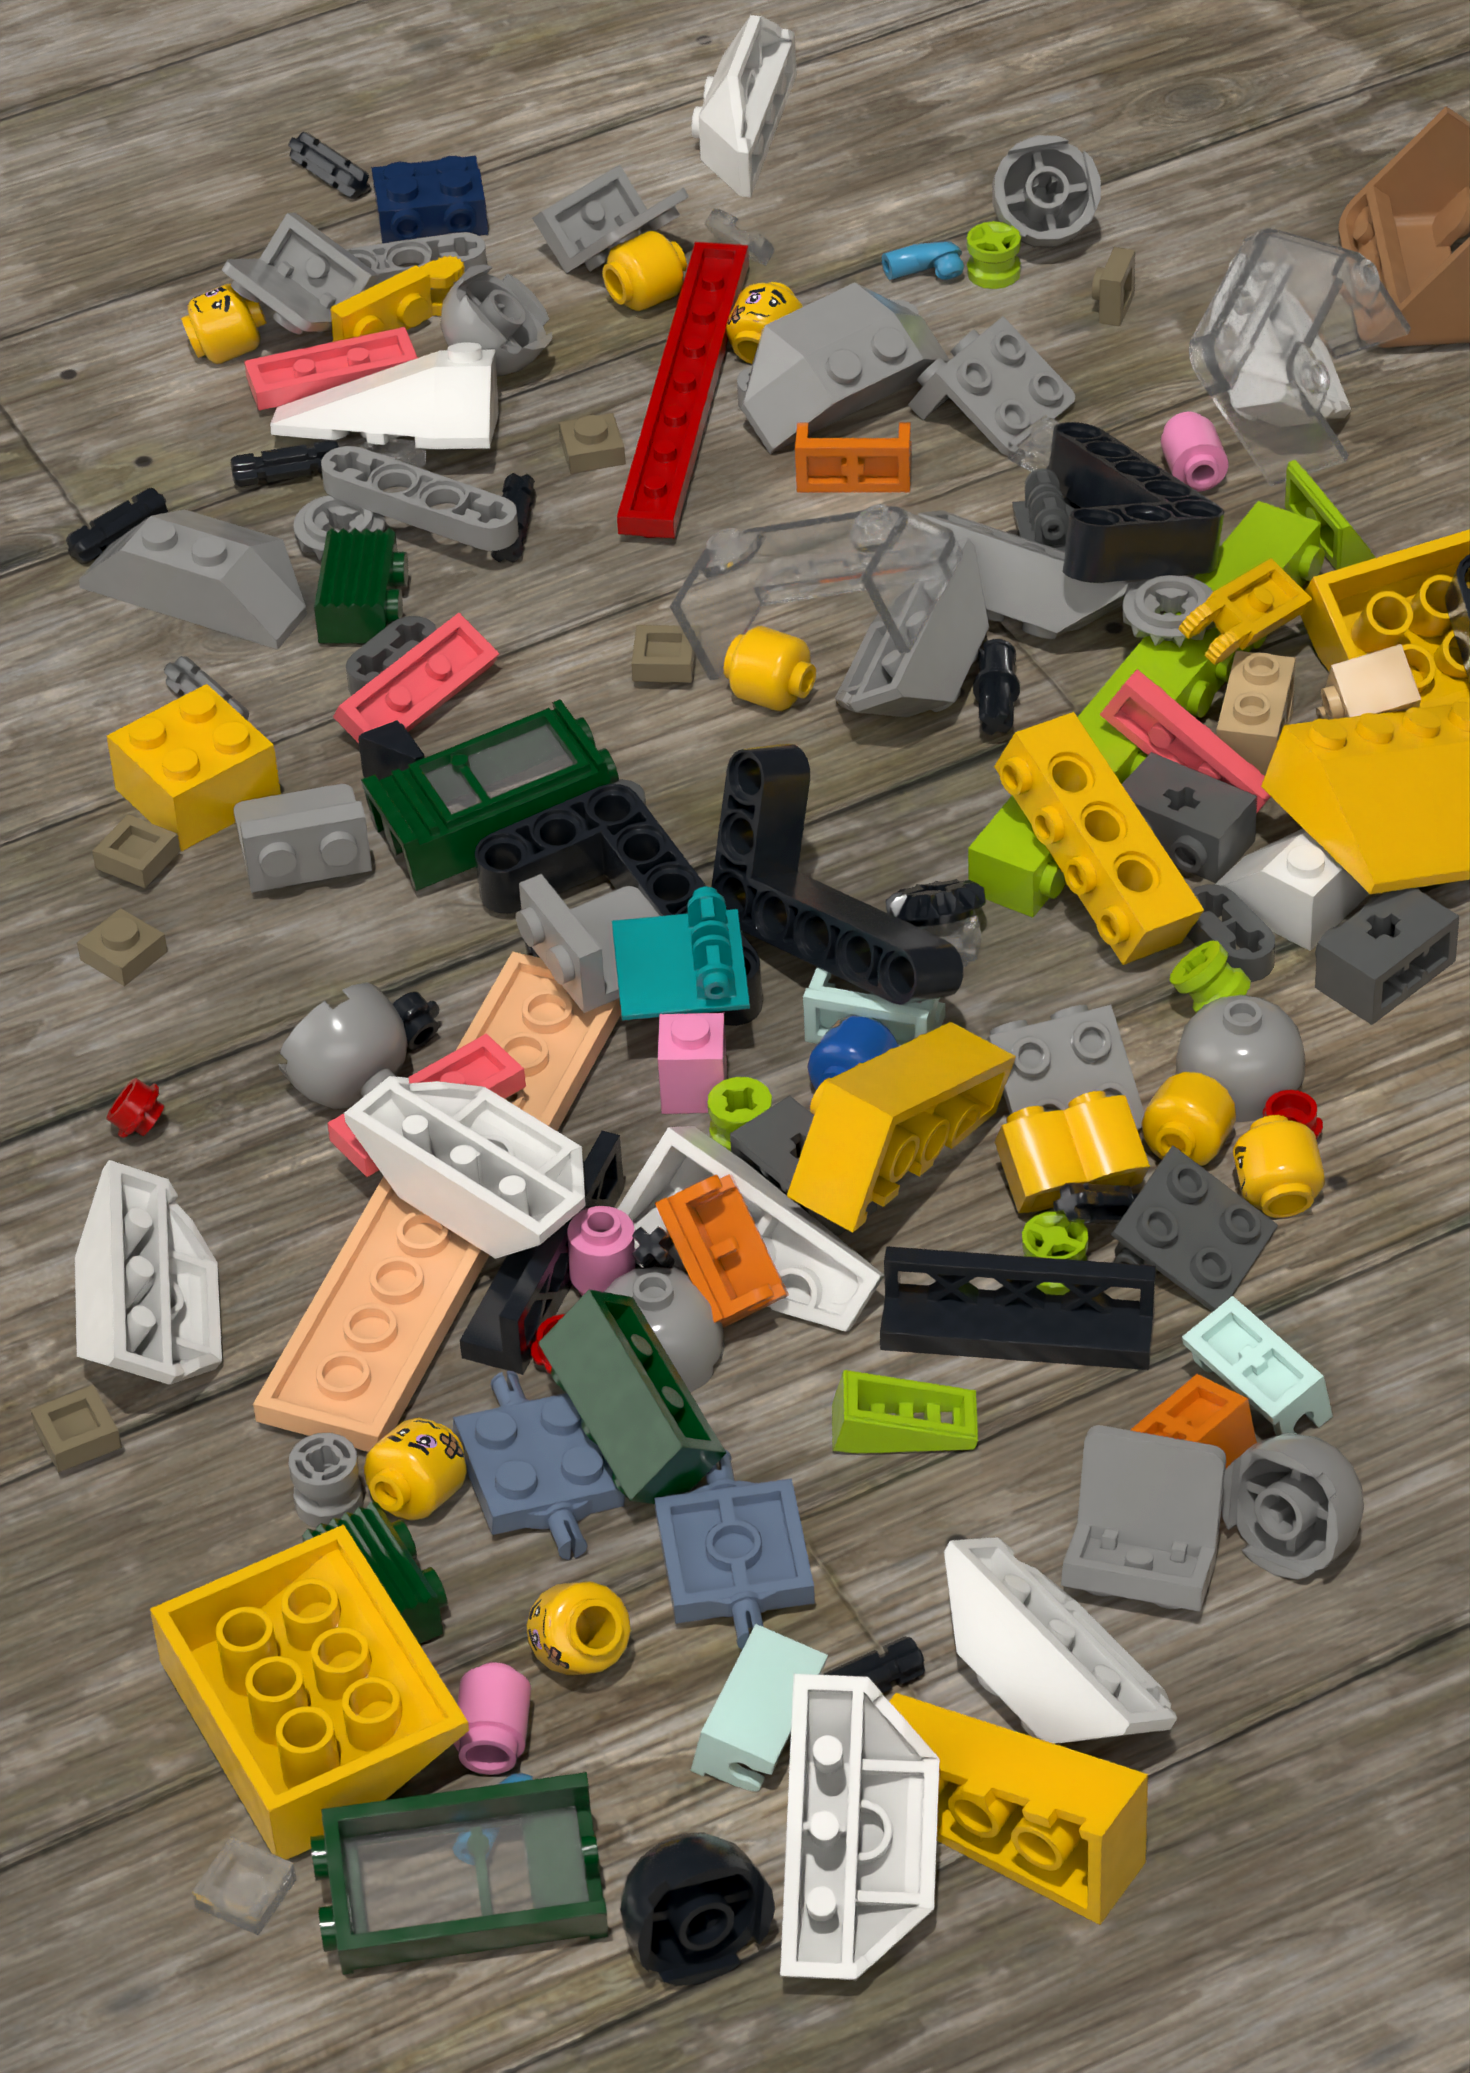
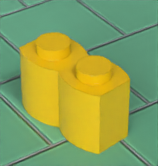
M1092 1091L1072 1099L1068 1103L1069 1108L1065 1110L1045 1112L1042 1106H1030L1020 1109L1007 1117V1123L1001 1126L995 1139V1145L1018 1213H1029L1053 1208V1201L1061 1198L1060 1187L1065 1183L1125 1185L1130 1187L1142 1183L1150 1165L1126 1095L1106 1097L1104 1091Z

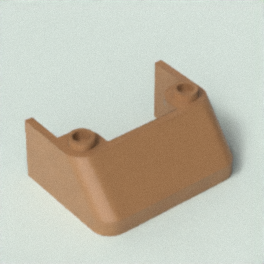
M1447 106L1348 203L1339 221V235L1359 331L1363 337L1381 348L1470 343V237L1453 253L1450 247L1457 239L1465 237L1470 232V122Z

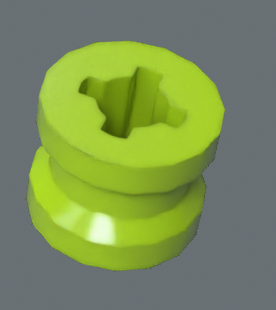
M996 221L984 222L974 226L968 232L966 238L967 250L971 255L967 262L969 280L975 285L987 289H1000L1014 284L1021 274V262L1017 256L1021 248L1019 230L1013 225L1010 226L1007 223Z
M1209 941L1193 949L1181 959L1170 974L1169 981L1177 991L1189 994L1192 997V1008L1196 1013L1204 1005L1221 997L1246 995L1250 988L1251 980L1241 968H1232L1227 962L1228 952L1218 941Z
M733 1077L715 1085L708 1094L707 1103L708 1114L711 1118L710 1138L731 1152L730 1133L772 1107V1095L768 1087L759 1080L749 1077Z
M1055 1211L1036 1215L1025 1224L1022 1231L1024 1256L1087 1261V1228L1083 1223L1069 1222L1066 1214H1056ZM1043 1282L1036 1286L1045 1294L1064 1295L1070 1291L1061 1283Z

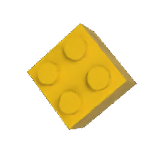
M208 684L106 735L115 789L152 824L177 833L181 852L236 823L233 809L237 803L281 794L274 744Z

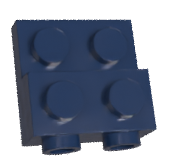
M476 155L466 157L446 156L440 160L414 163L394 162L387 166L371 167L382 244L468 232L478 236L488 235L485 195Z

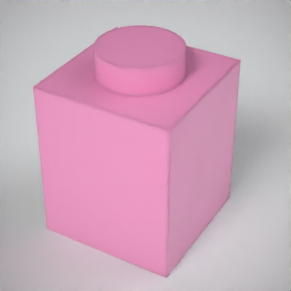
M724 1013L659 1015L658 1070L662 1114L708 1113V1094L715 1085L727 1079Z

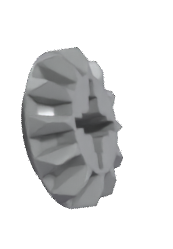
M330 495L317 498L301 508L294 519L293 525L294 535L299 541L302 552H315L319 561H322L326 533L330 530V525L333 528H338L334 529L337 532L343 528L349 532L354 528L360 532L366 528L371 532H374L377 528L381 531L386 529L383 515L335 499Z
M1166 575L1144 579L1135 584L1124 597L1123 623L1132 626L1134 637L1151 636L1155 646L1167 640L1173 641L1180 647L1186 637L1178 630L1179 626L1195 608L1202 605L1209 598L1213 591L1201 581L1187 576ZM1160 611H1165L1166 613L1161 615ZM1212 621L1202 632L1190 639L1203 640L1205 631L1216 627L1215 623Z

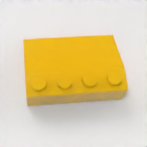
M1470 529L1313 577L1305 589V592L1313 600L1300 616L1315 651L1326 669L1330 672L1331 665L1402 644L1421 697L1419 708L1453 705L1456 702L1469 703L1470 683L1446 608L1445 595L1459 563L1470 554ZM1467 582L1466 584L1470 589V582Z
M1456 702L1453 705L1428 708L1412 707L1403 711L1379 714L1364 713L1360 716L1337 719H1316L1313 722L1283 726L1261 787L1369 894L1470 880V702Z
M341 1525L150 1608L160 1662L278 1864L310 1850L311 1836L324 1835L321 1809L386 1800L469 1731L466 1717L345 1525Z

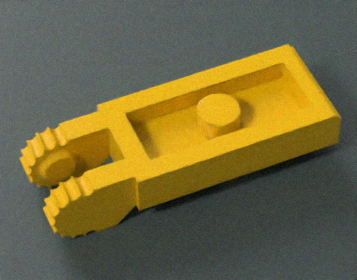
M457 256L438 257V260H432L420 267L415 265L332 306L330 310L333 342L402 327L408 330L418 326L432 316H441L443 300L453 287L454 282H457L465 273L464 262L461 261V258L458 259Z
M1270 558L1212 592L1202 605L1195 608L1182 621L1178 630L1189 639L1202 632L1213 621L1221 635L1213 640L1204 656L1216 665L1226 660L1239 647L1244 650L1301 615L1313 599Z

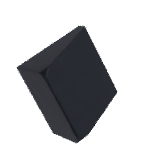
M398 720L366 731L359 735L358 738L364 778L375 774L378 780L391 776V771L396 769L406 770L408 769V764L425 758L422 750L404 725L400 724Z

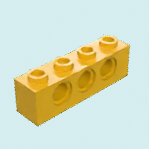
M1072 712L1015 732L994 768L998 772L1005 790L1013 795L1030 821L1035 836L1046 846L1063 872L1068 887L1078 895L1095 921L1101 938L1111 946L1122 965L1182 943L1203 913L1204 908L1076 714Z

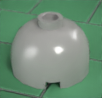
M1036 135L1018 142L1001 160L992 182V203L999 222L1007 223L1010 226L1013 225L1019 230L1021 242L1032 247H1056L1076 238L1091 223L1101 199V177L1093 159L1085 151L1082 153L1077 147L1068 144L1069 140L1060 136Z
M485 264L470 266L443 300L440 326L447 346L466 342L477 343L481 345L482 350H495L497 377L519 372L533 362L552 340V332L546 335L543 327L549 321L548 314L534 293L517 278L507 274L500 280L495 276L487 274L493 268L492 266Z
M368 982L351 985L343 989L342 991L349 1000L339 1004L334 1009L326 1001L316 1006L296 1025L283 1043L280 1054L287 1060V1064H278L279 1069L291 1084L309 1100L332 1109L351 1108L386 1078L396 1076L405 1060L408 1044L403 1020L393 1004L380 989Z
M1246 995L1221 997L1204 1005L1184 1026L1176 1056V1074L1185 1071L1198 1072L1216 1079L1228 1090L1235 1103V1122L1255 1121L1263 1118L1262 1111L1270 1096L1283 1090H1297L1303 1085L1306 1061L1304 1046L1298 1027L1280 1006L1263 998Z
M649 1266L633 1269L616 1278L604 1292L633 1297L689 1391L692 1392L705 1385L713 1376V1365L718 1361L719 1357H723L725 1349L724 1330L721 1322L714 1323L710 1303L698 1288L692 1284L688 1273L677 1268Z
M1293 1433L1278 1435L1254 1444L1225 1469L1221 1506L1222 1518L1228 1530L1236 1525L1241 1536L1248 1543L1242 1549L1243 1553L1251 1562L1269 1573L1291 1579L1308 1577L1315 1571L1325 1569L1332 1564L1356 1538L1364 1511L1362 1485L1352 1464L1336 1447L1318 1437Z

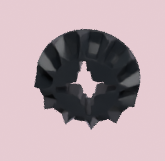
M954 879L944 882L935 881L929 884H916L912 888L900 889L897 893H893L885 902L888 914L916 927H926L970 918L975 915V909L986 904L984 887L971 880L958 881Z

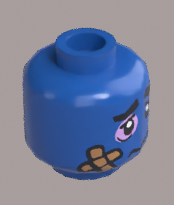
M860 1016L842 1018L829 1028L811 1051L807 1065L809 1079L815 1090H817L825 1079L839 1075L855 1067L857 1064L873 1059L899 1045L891 1031L876 1020Z

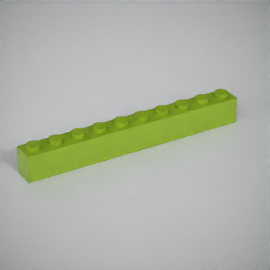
M1258 501L1219 547L1216 570L1211 573L1197 574L1194 579L1206 584L1214 592L1272 558L1302 588L1307 581H1311L1313 577L1318 576L1324 562L1325 551L1320 547L1321 522ZM1216 627L1206 630L1203 640L1185 638L1180 647L1173 641L1167 640L1155 646L1151 636L1144 637L1078 716V719L1121 784L1148 755L1106 721L1100 713L1129 677L1138 669L1195 718H1201L1208 712L1216 692L1225 682L1228 683L1235 652H1250L1252 648L1258 649L1264 643L1267 635L1244 650L1239 647L1226 660L1216 665L1204 656L1213 640L1221 635ZM1013 795L968 847V880L984 887L985 897L988 901L1034 918L1049 898H1056L1065 886L1066 881L1063 872L1046 846L1035 836L1030 821Z

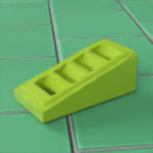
M843 1370L832 1404V1451L844 1453L975 1450L978 1442L976 1390ZM941 1412H952V1424L941 1422ZM914 1413H924V1419L914 1418Z

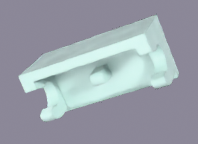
M819 967L816 968L809 988H806L803 996L805 1042L818 1044L829 1028L838 1020L849 1016L868 1017L882 1023L891 1031L899 1046L917 1038L921 1034H926L941 1027L945 1018V1003L938 1002L940 998L922 1001L921 1003L894 1004L873 993L865 994L837 989L835 984L828 983L831 973Z
M1230 1297L1182 1336L1183 1344L1192 1352L1194 1361L1206 1372L1214 1371L1238 1394L1248 1398L1249 1404L1273 1424L1274 1432L1277 1436L1285 1433L1297 1434L1294 1432V1426L1304 1414L1318 1428L1333 1417L1324 1376L1235 1297Z
M755 1624L701 1731L691 1771L701 1776H704L706 1773L733 1786L749 1791H759L765 1778L753 1770L772 1775L778 1758L791 1734L794 1674L821 1675L828 1655ZM738 1763L745 1764L752 1770L745 1769L741 1767Z

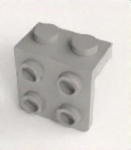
M619 164L543 210L532 219L566 274L583 263L590 272L607 262V257L612 247L645 232L656 231L680 216L675 206L687 199L689 195L683 187L647 209Z
M297 213L286 214L260 258L227 259L222 268V271L233 279L231 287L237 293L253 302L263 301L276 311L273 318L281 326L296 334H302L303 331H316L319 333L331 331V307L374 286L380 276Z
M1002 316L981 335L975 329L969 332L950 351L954 357L947 363L941 357L934 361L917 378L916 381L922 388L908 405L922 420H925L948 399H951L1002 454L1012 456L1067 410L1075 401V394L1036 350Z
M336 784L246 800L234 806V817L251 893L372 871L366 818L362 802L355 800L354 792L350 785Z
M542 874L520 882L521 910L516 913V922L521 936L527 945L533 948L549 968L554 979L564 987L583 1013L620 998L612 921L660 916L641 891L636 887L626 886L569 909Z
M1087 1005L1072 1006L1050 1016L1051 1020L1028 1025L1026 1020H1018L1000 1025L990 1031L986 1041L1016 1056L1003 1091L1010 1114L1030 1106H1042L1045 1112L1065 1110L1069 1108L1068 1103L1077 1096L1092 1091H1104L1106 1097L1126 1095L1137 1130L1142 1127L1141 1122L1144 1109L1112 1005L1088 1010Z
M1103 1425L1091 1427L1084 1440L1078 1522L1063 1561L1061 1586L1085 1590L1096 1596L1113 1595L1155 1603L1166 1609L1183 1608L1200 1612L1216 1565L1226 1466L1224 1451L1217 1446Z

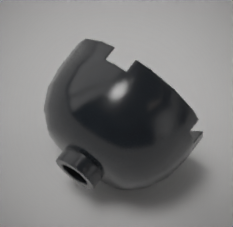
M699 1832L680 1834L662 1841L640 1857L627 1875L621 1894L620 1912L628 1943L641 1965L648 1972L649 1970L658 1972L665 1983L681 1986L703 1984L729 1973L742 1962L736 1953L747 1945L752 1936L760 1945L769 1932L775 1913V1903L771 1886L758 1867L735 1843Z

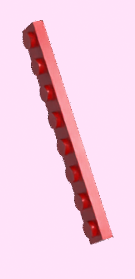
M710 242L694 243L618 510V534L646 538H675L728 343L726 334L727 320L742 291L749 265L748 245Z

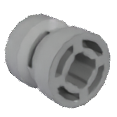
M317 1433L305 1437L294 1446L289 1454L288 1466L290 1478L294 1485L295 1509L299 1518L304 1523L317 1528L320 1523L328 1524L333 1517L341 1519L345 1512L353 1514L358 1507L363 1508L362 1484L358 1478V1456L353 1443L344 1436L334 1433Z

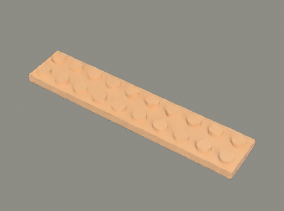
M512 951L456 1050L487 1033L525 1071L526 1087L505 1098V1100L558 1131L621 1015L620 998L583 1013L564 987L554 979L551 971L541 958ZM383 1176L254 1401L253 1407L256 1422L308 1436L317 1433H334L344 1436L353 1443L354 1448L369 1452L376 1443L397 1426L486 1263L489 1254L399 1198Z

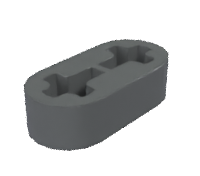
M420 616L399 618L354 652L346 663L348 689L351 696L437 630L435 624L429 619Z
M1205 884L1192 889L1204 911L1187 934V937L1197 947L1209 941H1218L1228 952L1227 962L1232 968H1241L1251 982L1268 976L1274 968L1275 936L1271 929L1227 887L1217 884Z

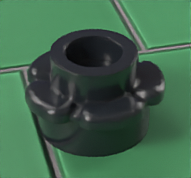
M419 992L407 993L393 1003V1006L403 1020L408 1047L411 1050H415L427 1044L439 1028V1024L434 1019L439 1014V1005L435 1001L427 1002Z

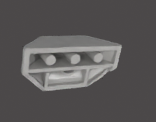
M854 282L764 326L751 368L747 390L744 393L741 410L768 452L772 454L796 441L797 422H809L810 435L917 382V378L938 358L941 357L946 363L950 359L921 315Z
M185 509L150 516L110 544L79 578L80 588L277 650L307 616L306 605L283 539Z
M943 510L921 512L918 514L916 525L929 551L969 538L975 546L987 618L993 621H1004L1005 616L1022 621V630L1034 636L1056 639L1057 633L1083 628L1123 605L1125 595L1135 584L1144 580L1090 583L1072 579L1063 573L1065 551Z
M969 538L921 554L912 567L915 572L914 575L894 591L871 623L835 697V700L842 708L857 713L907 718L929 710L934 712L942 711L958 699L961 693L960 688L971 665L978 657V649L989 628L975 546Z

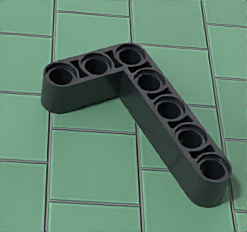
M1063 422L1054 426L1048 469L1057 475L1062 495L1081 507L1070 513L1063 573L1066 576L1083 582L1106 583L1151 579L1166 575L1205 574L1216 570L1224 510L1219 505L1094 425L1079 422Z
M780 744L741 749L734 752L729 759L726 770L711 887L716 889L718 894L725 899L726 910L738 909L740 930L894 1004L902 1005L954 995L962 984L963 963L959 952L950 942L798 872L810 786V766L803 750L795 744Z
M621 784L599 786L491 833L481 839L475 850L477 877L482 903L489 910L503 914H511L521 910L519 883L540 874L544 876L557 894L605 874L616 890L626 886L638 888L660 916L688 914L687 904L693 897L694 891L701 887H707L637 793L630 787ZM742 932L741 939L750 1009L708 1012L724 1013V1025L729 1026L747 1024L757 1018L762 1010L763 1003L760 959Z

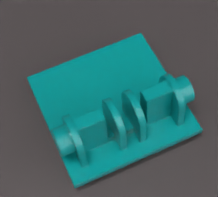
M701 887L695 890L693 897L687 904L688 914L612 921L622 1020L659 1017L660 1014H695L750 1009L738 909L726 910L725 899L718 894L716 889Z

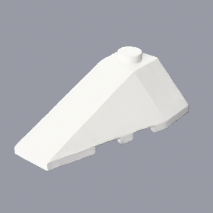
M457 343L450 345L448 350L437 351L284 404L276 408L270 424L271 435L336 440L346 437L349 431L360 432L362 437L367 438V443L385 445L389 442V439L400 436L415 437V448H490L499 414L495 350H482L481 345L477 343Z
M1303 828L1244 856L1216 883L1233 891L1272 932L1309 951L1317 945L1325 932L1330 928L1336 927L1369 895Z
M695 1126L668 1127L618 1207L619 1210L630 1217L634 1230L642 1227L647 1233L651 1234L659 1226L669 1235L655 1203L714 1175H718L720 1179L730 1174L734 1177L789 1293V1296L767 1307L777 1312L838 1330L850 1331L882 1281L884 1274L792 1199L788 1198L787 1195L749 1164ZM635 1240L636 1250L640 1246V1244ZM674 1245L668 1251L676 1260L671 1268H677L687 1273ZM635 1258V1263L644 1268Z

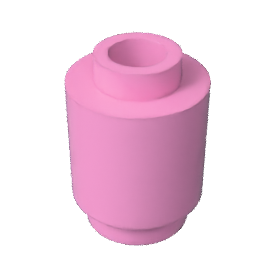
M1195 412L1179 413L1166 423L1161 437V448L1172 475L1197 492L1207 491L1218 485L1227 473L1228 459L1213 423Z
M609 1206L590 1207L576 1214L569 1223V1275L572 1284L581 1296L589 1289L604 1292L616 1278L636 1269L635 1257L632 1254L635 1251V1239L632 1237L635 1232L634 1225L630 1217L619 1209Z
M496 1662L486 1663L469 1670L460 1680L457 1705L468 1721L469 1731L458 1739L454 1746L459 1752L460 1762L469 1770L477 1773L494 1775L507 1772L514 1767L516 1758L525 1749L531 1685L525 1676L509 1665Z

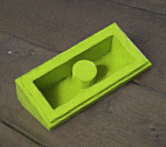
M1296 460L1288 462L1286 469L1285 508L1290 512L1321 522L1320 547L1324 549L1325 557L1337 570L1376 558L1370 548L1305 469Z

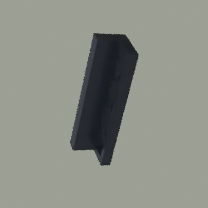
M601 1131L586 1160L583 1161L586 1206L582 1210L595 1206L615 1207L624 1190L620 1135ZM572 1218L541 1245L506 1256L460 1339L462 1359L524 1375L532 1360L531 1346L537 1340L536 1334L539 1326L546 1319L557 1314L572 1286L569 1275L568 1226Z
M886 1246L884 1257L885 1300L880 1327V1350L1149 1370L1155 1316L1156 1266ZM900 1271L926 1273L936 1281L930 1285L902 1284ZM976 1277L994 1278L1003 1286L997 1290L978 1289L969 1281ZM1043 1282L1061 1283L1070 1291L1064 1295L1045 1294L1036 1286ZM1111 1287L1140 1289V1301L1112 1299L1104 1291Z

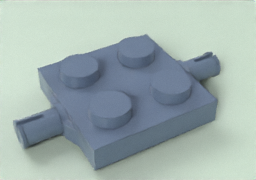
M507 1371L506 1380L503 1372L498 1373L493 1377L490 1385L500 1407L453 1417V1432L463 1446L467 1473L491 1534L495 1535L522 1528H548L551 1530L557 1545L559 1556L563 1559H570L572 1549L574 1557L577 1558L587 1549V1542L583 1538L577 1522L591 1513L623 1507L625 1495L614 1484L612 1479L613 1471L600 1448L585 1434L581 1425L582 1418L567 1393L537 1400H528L524 1395L519 1383V1377L515 1372Z
M725 1450L726 1454L719 1461L720 1470L715 1465L706 1474L707 1485L686 1494L654 1498L655 1513L675 1624L718 1617H733L737 1635L736 1642L738 1647L743 1650L749 1638L748 1628H751L752 1632L755 1624L764 1627L761 1612L814 1604L815 1594L792 1478L763 1483L735 1481L731 1454Z

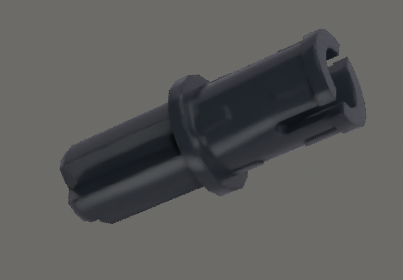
M992 639L983 644L984 650L980 648L978 651L979 674L973 682V694L979 702L978 718L982 721L981 730L991 736L997 731L1006 734L1011 730L1013 726L1014 702L1020 694V681L1014 673L1016 662L1014 646L1003 639Z

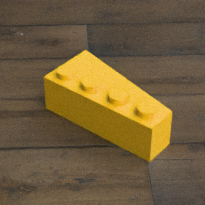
M949 1022L926 1034H921L905 1044L891 1048L873 1059L859 1063L839 1075L825 1079L817 1088L810 1104V1112L814 1114L787 1197L853 1233L866 1222L868 1214L866 1209L869 1203L873 1201L882 1207L887 1205L898 1195L900 1185L895 1182L899 1181L906 1172L910 1171L920 1177L933 1166L934 1160L944 1146L953 1149L996 1113L1016 1056Z
M895 1693L889 1702L940 1759L936 1841L1101 1925L1146 1863L1148 1774Z

